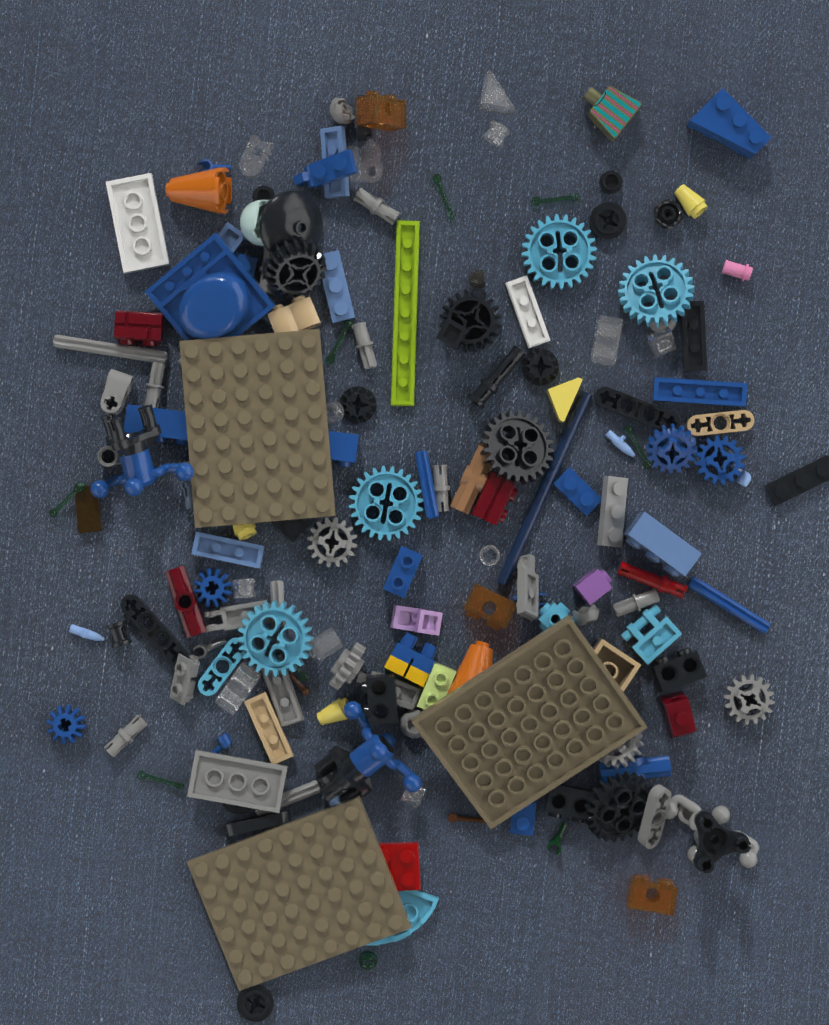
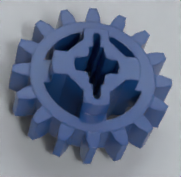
M671 424L670 429H667L665 425H662L661 432L655 429V437H648V442L650 443L646 445V451L649 452L647 453L648 460H652L653 467L659 465L660 472H663L666 468L669 474H672L673 469H677L680 473L682 466L690 467L688 461H695L694 454L697 453L696 439L692 437L690 430L684 433V426L681 425L678 429H675V425ZM672 443H673V444H674V447H673V450H672L671 455H670V448L672 447Z
M716 435L714 442L707 438V446L700 444L699 447L702 453L697 452L695 454L700 459L695 462V466L701 467L698 474H705V482L712 479L713 486L717 484V481H721L722 486H725L726 480L734 483L733 476L741 477V473L738 470L745 469V465L740 463V461L746 460V456L739 454L743 451V447L736 448V440L730 443L728 442V436L720 440L719 436ZM723 446L732 450L733 453H727L723 450ZM714 448L713 454L705 458L708 451ZM718 452H720L722 459L725 460L722 465L723 470L720 469L718 462H714L718 459ZM736 464L734 469L730 473L726 474V470L728 469V467L730 465ZM707 468H713L718 472V475L712 474Z

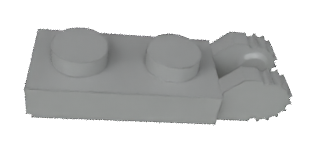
M267 600L221 607L219 610L203 612L204 617L211 618L216 615H222L223 624H210L206 626V632L246 627L241 621L244 618L250 619L247 612L251 610L255 613L254 607L257 605L263 609L262 605ZM267 617L266 623H271L270 617Z

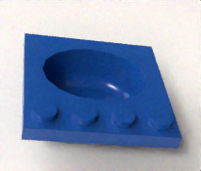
M217 232L145 291L184 340L239 336L276 306Z

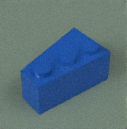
M724 88L693 116L686 125V127L705 134L706 137L724 144L726 147L749 159L756 155L772 138Z

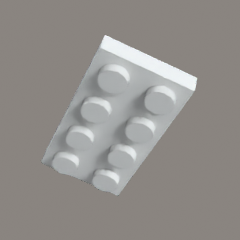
M152 173L107 181L106 187L123 273L127 274L170 265Z

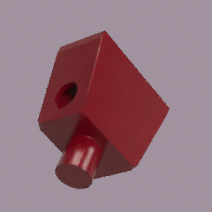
M678 691L660 696L670 738L674 739L695 733L696 726L690 703L684 692Z

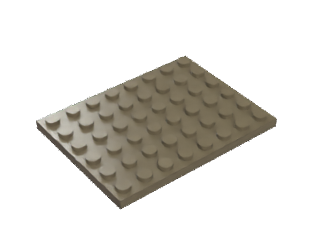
M320 329L179 341L189 462L194 469L191 486L195 528L336 516Z
M570 615L564 617L411 718L412 724L490 829L648 728Z
M360 796L187 861L239 991L411 929L412 927Z

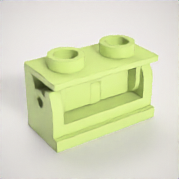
M435 662L417 702V707L425 710L445 697L456 675V670Z

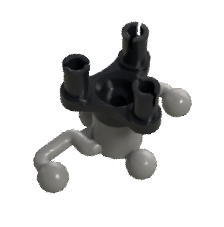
M674 795L671 798L666 819H673L677 816L678 804L693 812L689 819V826L694 831V839L697 845L692 846L688 850L687 856L699 871L704 873L712 872L715 867L714 863L718 859L733 852L741 853L739 861L743 867L752 868L757 864L758 842L741 831H732L720 825L726 823L730 818L728 808L717 806L711 814L708 811L701 810L700 806L682 795ZM712 835H716L712 840L709 841V838Z

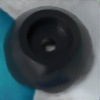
M669 199L658 203L653 213L656 224L664 229H671L677 226L682 220L681 206Z

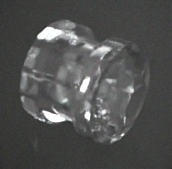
M491 120L488 124L489 129L483 133L482 138L491 145L502 148L504 145L503 140L509 136L511 131L503 124Z
M255 578L233 580V585L236 589L234 598L257 597V593L254 590Z
M422 786L416 792H409L404 789L399 801L403 803L408 802L412 808L416 809L427 788Z

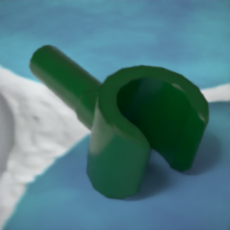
M562 822L555 838L548 841V851L550 846L555 844L558 846L555 854L558 855L561 852L560 841L568 825L567 823Z

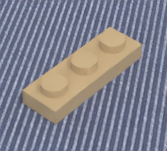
M267 692L245 700L244 703L270 762L277 764L293 757V751Z

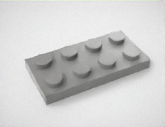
M195 750L187 797L280 813L288 766Z

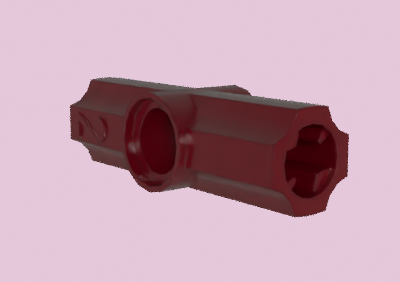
M185 565L166 571L165 574L174 597V605L179 612L187 638L206 632L207 630L197 604V597L193 592ZM183 595H188L192 600L189 608H184L180 604V599Z

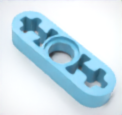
M239 637L232 638L227 642L198 681V689L203 695L211 696L215 694L246 654V650H243L242 653H235L232 657L236 659L235 663H233L231 658L223 655L225 651L228 655L233 650L232 643L237 644L240 642L244 645V642L237 640ZM219 660H226L229 663V670L226 673H220L217 670L216 664ZM212 670L216 676L222 677V680L219 681L216 678L212 684L215 687L214 690L209 689L206 691L203 681H209L213 677L212 674H209Z

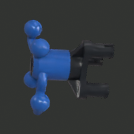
M152 405L138 408L143 429L137 432L125 434L121 421L122 418H116L115 412L101 416L107 435L105 437L106 443L112 446L113 451L118 452L123 473L104 481H94L90 488L94 497H105L109 492V488L118 484H125V491L128 495L138 496L142 493L143 487L153 484L157 481L158 477L166 473H176L177 478L181 481H188L193 477L194 469L189 463H168L158 468L153 465L148 447L162 431L160 424L156 422Z
M355 701L346 703L343 709L345 716L349 719H357L362 728V736L366 741L351 753L334 746L329 750V754L314 765L317 773L323 777L334 767L337 766L338 769L335 778L320 789L322 795L331 790L325 799L331 801L343 789L347 790L348 788L350 789L340 796L342 802L360 796V798L362 796L366 797L372 792L370 776L384 765L389 769H396L405 777L403 784L407 791H418L422 785L420 777L400 760L393 759L394 736L390 733L373 735L372 727L368 719H365L360 704Z

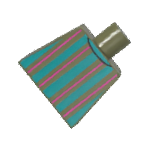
M608 86L603 94L590 87L583 97L593 105L588 113V117L612 143L642 105L640 101L612 86Z

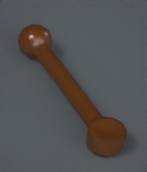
M288 670L291 680L301 689V693L305 696L309 695L310 689L306 686L304 687Z
M455 813L448 815V820L452 823L456 822V820L486 823L483 818L457 816Z

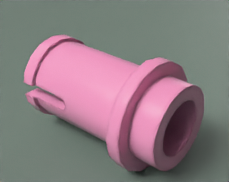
M726 260L722 274L740 278L742 282L744 280L749 281L753 267H749V264L745 266Z

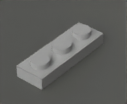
M604 476L597 545L622 547L628 478Z

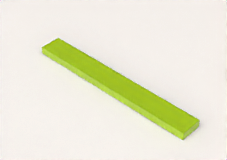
M397 220L391 406L414 407L420 221Z

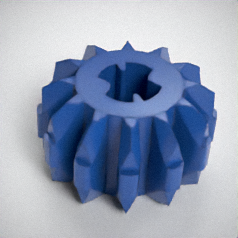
M208 568V577L200 572L198 575L203 581H194V584L200 586V589H195L193 592L194 594L202 593L197 599L198 602L207 598L206 607L211 605L212 600L214 606L219 607L218 598L223 603H226L228 600L223 594L232 595L233 593L230 590H226V587L232 586L233 582H224L229 575L226 573L221 578L219 577L221 569H217L213 576L212 569ZM211 581L215 582L214 585L218 584L219 589L215 590L216 594H212V591L207 589L211 585Z
M71 704L66 705L65 710L60 705L57 706V712L51 711L49 713L53 719H48L46 724L53 725V728L48 729L47 732L49 734L55 731L54 741L58 740L61 736L62 744H66L68 739L71 743L76 742L75 736L79 738L83 736L79 729H85L87 725L80 723V721L86 718L85 715L77 716L80 708L77 707L71 712ZM64 718H66V721L70 720L71 725L68 727L69 730H67V727H62V723L65 722Z

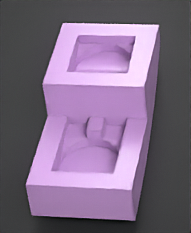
M394 604L390 627L439 636L443 613Z

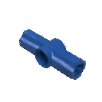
M668 755L645 758L644 756H633L635 762L629 760L627 761L628 767L625 768L620 764L618 769H615L613 765L607 767L604 762H599L600 781L604 783L608 782V776L615 779L617 772L623 777L625 771L630 775L635 772L638 776L642 775L645 779L671 776V765Z

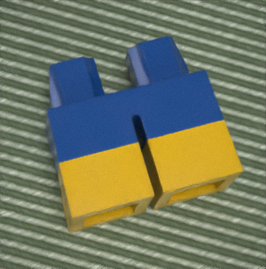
M407 632L401 641L395 645L384 667L403 677L413 658L405 678L424 687L435 663L433 659L437 647L426 642L420 653L413 649L418 637Z

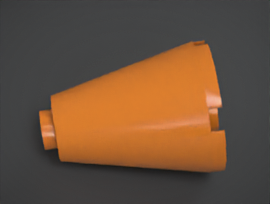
M219 167L171 178L165 187L166 196L175 203L217 214H227L229 210L225 209L226 205L231 204L232 180L231 177H226L225 173L229 172L226 167Z
M476 641L475 644H470L447 695L493 665V649L489 648V643Z

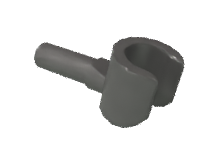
M224 638L208 645L199 644L194 650L199 647L203 648L204 654L199 656V659L208 656L210 651L227 644Z

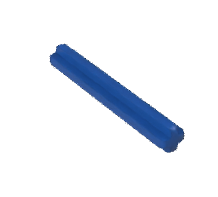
M692 577L688 582L690 589L764 634L768 631L771 625L769 622L702 580Z

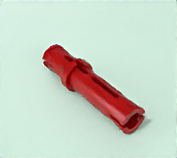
M624 561L621 562L617 575L658 589L659 593L666 592L680 599L684 598V592H686L688 585L668 579L666 575L662 577Z

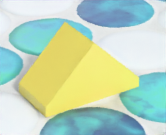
M576 378L546 391L558 422L563 423L583 379Z

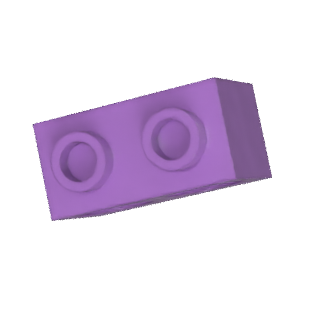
M598 569L591 570L572 585L588 605L593 604L613 588L609 584L612 582V579L602 569L600 571Z

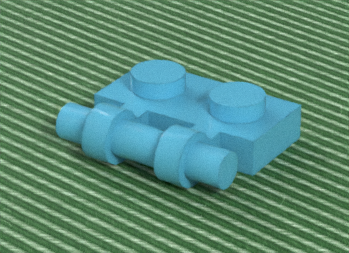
M656 604L649 610H644L642 616L635 623H630L626 627L627 630L621 634L626 642L633 636L638 640L632 646V649L647 665L682 635L667 616L660 622L655 618L661 612ZM650 622L653 628L643 636L640 630Z

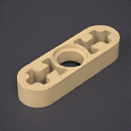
M747 410L694 415L687 420L686 430H690L692 436L742 432L752 428L754 416ZM741 414H744V418L749 419V422L745 423V427H742L741 423L732 424L734 429H730L731 419L729 415H733L732 420L741 418ZM720 416L726 420V427L723 430L715 428L714 419ZM706 418H710V432L707 431L708 427L700 428L699 432H696L695 428H691V424L695 423V419H698L699 423H706Z

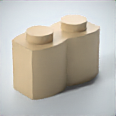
M304 295L292 299V304L284 307L283 304L276 305L267 314L274 333L310 330L321 325L311 298H305Z

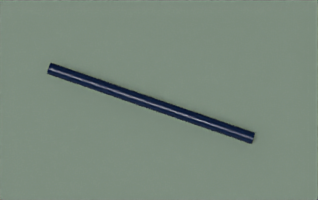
M581 392L554 452L553 461L549 463V469L545 472L500 572L497 582L507 586L591 401L592 395L586 392Z

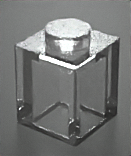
M333 626L315 636L313 640L308 641L313 646L308 652L313 659L318 658L319 662L344 647Z

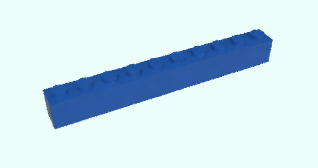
M127 404L124 424L125 433L137 432L143 429L138 408L142 406ZM152 408L156 422L160 424L162 431L155 441L166 443V438L174 439L175 444L188 446L185 412ZM329 431L331 460L337 461V466L350 467L351 463L356 464L359 435Z

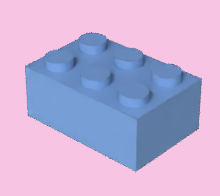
M639 512L623 534L627 537L625 542L635 549L642 548L645 550L646 553L644 555L654 563L661 562L664 564L663 569L673 577L686 576L702 554L646 512Z

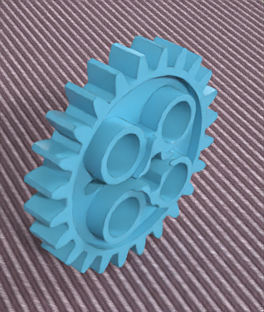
M555 214L553 221H551L549 216H546L545 224L540 220L537 221L538 229L533 226L530 227L533 235H525L529 243H522V247L527 249V251L521 253V256L528 258V260L523 263V266L531 267L527 274H536L534 282L540 278L542 279V287L549 282L551 290L555 284H558L559 289L562 290L565 283L569 288H572L573 280L577 284L581 283L580 275L585 278L588 277L585 269H593L589 261L596 260V257L591 255V253L595 252L597 248L590 247V244L595 241V238L588 239L587 236L591 230H582L584 222L577 226L576 217L569 222L567 214H565L563 220H560L558 214ZM556 232L560 233V250L565 251L561 256V273L558 272V255L553 253L557 248ZM567 234L573 235L576 243L574 245H567L564 242V236ZM543 236H549L553 244L545 247L541 244L540 239ZM569 257L575 258L577 267L573 269L567 267L565 259ZM544 259H550L554 262L552 270L543 268L542 261Z
M655 254L652 261H649L647 256H644L645 263L636 260V268L629 265L628 270L630 274H622L625 281H619V286L622 289L618 290V294L621 297L620 305H624V313L630 312L631 320L637 317L638 324L645 320L647 327L652 322H655L656 327L659 328L662 321L666 326L669 324V319L677 322V314L685 316L684 309H690L688 301L694 300V296L691 293L695 291L694 285H691L693 284V277H688L689 270H683L682 262L675 265V258L667 262L666 255L661 260H658ZM649 274L654 276L658 292H660V299L664 306L663 308L659 307ZM663 275L669 276L666 280L659 279ZM640 282L647 283L643 287L637 286V284ZM669 295L676 296L673 300L666 299ZM646 302L653 303L650 307L643 306Z
M382 466L379 473L373 468V475L371 476L364 472L366 480L363 481L358 478L357 481L360 487L352 486V489L357 493L356 495L349 496V498L355 500V503L349 505V508L356 510V512L351 514V517L359 518L355 525H364L362 533L368 529L371 530L369 536L371 538L375 533H378L380 541L383 535H387L388 541H391L392 534H395L400 539V531L408 535L406 527L415 528L416 526L412 522L413 519H421L416 515V512L424 510L418 506V503L423 502V499L417 498V495L422 490L414 489L418 482L410 483L411 474L404 478L402 476L403 469L395 473L394 466L391 467L389 472H386L385 466ZM375 483L381 484L384 488L383 494L380 496H373L370 492L371 486ZM391 483L392 488L389 500L393 502V506L388 507L386 521L382 524L383 505L380 504V500H385L387 484ZM402 487L406 490L407 496L404 500L398 501L394 498L393 492L396 488ZM371 506H376L380 511L376 519H369L366 515L367 509ZM398 510L402 513L403 518L400 523L394 524L390 521L389 514L392 511Z
M277 600L272 601L271 607L267 601L263 603V609L259 605L255 606V613L251 610L247 612L250 619L244 618L241 621L246 627L238 629L239 632L244 634L237 638L238 641L244 642V645L239 647V650H246L247 652L242 658L250 657L251 661L248 665L257 664L256 672L264 668L265 676L271 670L274 677L279 675L280 670L286 676L288 668L295 672L297 670L296 664L300 667L304 664L301 658L307 659L310 656L305 650L313 648L312 645L307 643L314 639L313 636L307 635V632L312 630V627H305L304 625L309 619L301 620L300 616L303 611L294 613L295 605L287 609L286 601L282 602L280 607ZM267 617L274 619L275 628H270L267 625ZM282 621H286L284 628L277 637L278 642L272 646L269 656H266L265 653L274 640L273 635L279 631ZM287 629H292L295 632V640L287 637ZM256 637L264 640V648L256 645ZM276 649H281L284 652L285 658L283 660L276 656Z

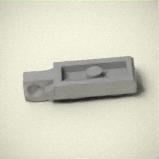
M528 554L520 556L517 563L516 608L517 614L529 620H535L538 618L539 575L535 573V556Z
M359 671L356 682L361 684L366 682V675L369 674ZM372 671L371 675L384 673ZM395 678L397 705L414 711L422 688ZM376 682L373 684L372 689L376 693H382L386 687L382 682Z

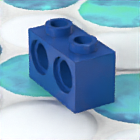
M401 546L383 589L405 598L423 555Z

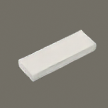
M528 276L506 282L505 285L528 349L551 341Z

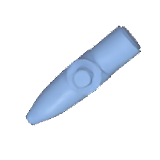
M611 430L605 434L622 452L632 457L635 456L633 450L624 441L626 439L624 435L619 437Z
M74 624L71 625L69 630L70 633L94 641H104L105 639L92 630Z

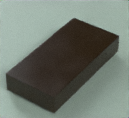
M91 485L74 487L78 533L103 531L100 498L92 495Z

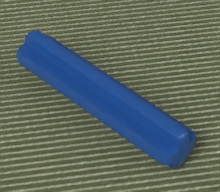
M418 451L415 453L426 517L434 519L439 517L429 457L427 451Z

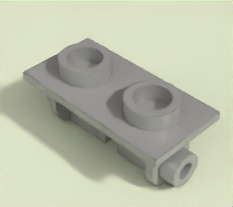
M179 653L169 697L185 706V703L190 702V699L194 696L196 681L190 679L197 677L200 661H198L199 657L191 655L188 659Z

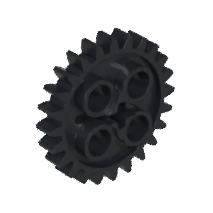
M509 410L506 415L502 412L498 415V418L494 417L490 421L491 423L484 427L486 431L481 434V437L485 440H482L479 445L485 447V449L480 452V455H487L483 463L491 464L488 471L496 470V478L503 475L505 483L512 478L513 485L517 484L520 479L521 484L525 485L528 480L531 483L534 482L536 477L540 478L544 474L543 471L545 472L549 469L548 464L553 461V458L549 455L554 452V449L548 446L554 441L547 440L546 437L550 434V431L543 432L542 429L545 424L538 426V417L530 420L529 412L522 417L521 410L515 416L512 410ZM502 431L507 432L510 436V439L506 438L503 435ZM525 434L531 437L532 442L525 438ZM502 453L509 457V461L502 457ZM524 456L531 460V464L525 461Z
M625 771L623 777L617 772L615 779L608 776V782L600 781L601 787L599 789L593 788L595 795L587 797L591 803L584 804L587 809L583 813L587 818L585 823L598 839L603 838L605 842L611 839L615 843L618 837L621 841H624L625 835L628 834L632 838L634 830L639 832L648 794L653 786L642 775L638 776L635 772L630 775Z

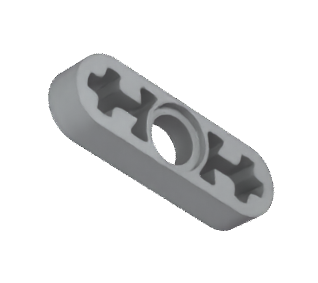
M661 784L654 786L648 794L638 834V842L647 849L654 848L661 839L671 800V791Z

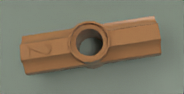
M480 445L470 465H467L459 482L460 486L450 506L467 515L478 493L481 492L489 475L487 474L488 470L491 467L490 463H483L487 455H480V452L485 449V447Z

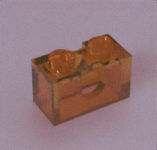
M367 91L366 95L356 97L357 126L388 132L405 129L406 100L396 99V95L382 96L378 91Z
M475 583L463 609L467 610L465 615L475 620L482 617L488 620L486 625L499 631L500 627L506 629L515 611L516 603ZM488 601L495 604V611L490 615L485 614L482 610L484 603Z
M636 874V877L630 876L625 905L631 909L674 916L678 887L676 884H673V880L667 878H659V882L651 881L650 876ZM656 888L658 890L657 895L651 899L647 898V890Z

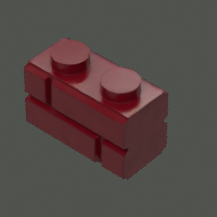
M115 311L114 339L120 340V345H134V341L143 342V346L157 347V343H163L165 316L162 313Z
M490 472L471 515L497 526L498 522L503 524L508 513L505 507L508 501L513 502L518 492L512 481L508 480L505 483L502 476L496 478V474Z

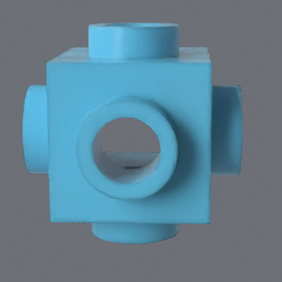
M555 602L551 604L546 603L538 611L540 616L537 619L541 622L538 626L545 631L568 616L570 610L561 602L558 605ZM556 614L558 620L553 623L551 617Z

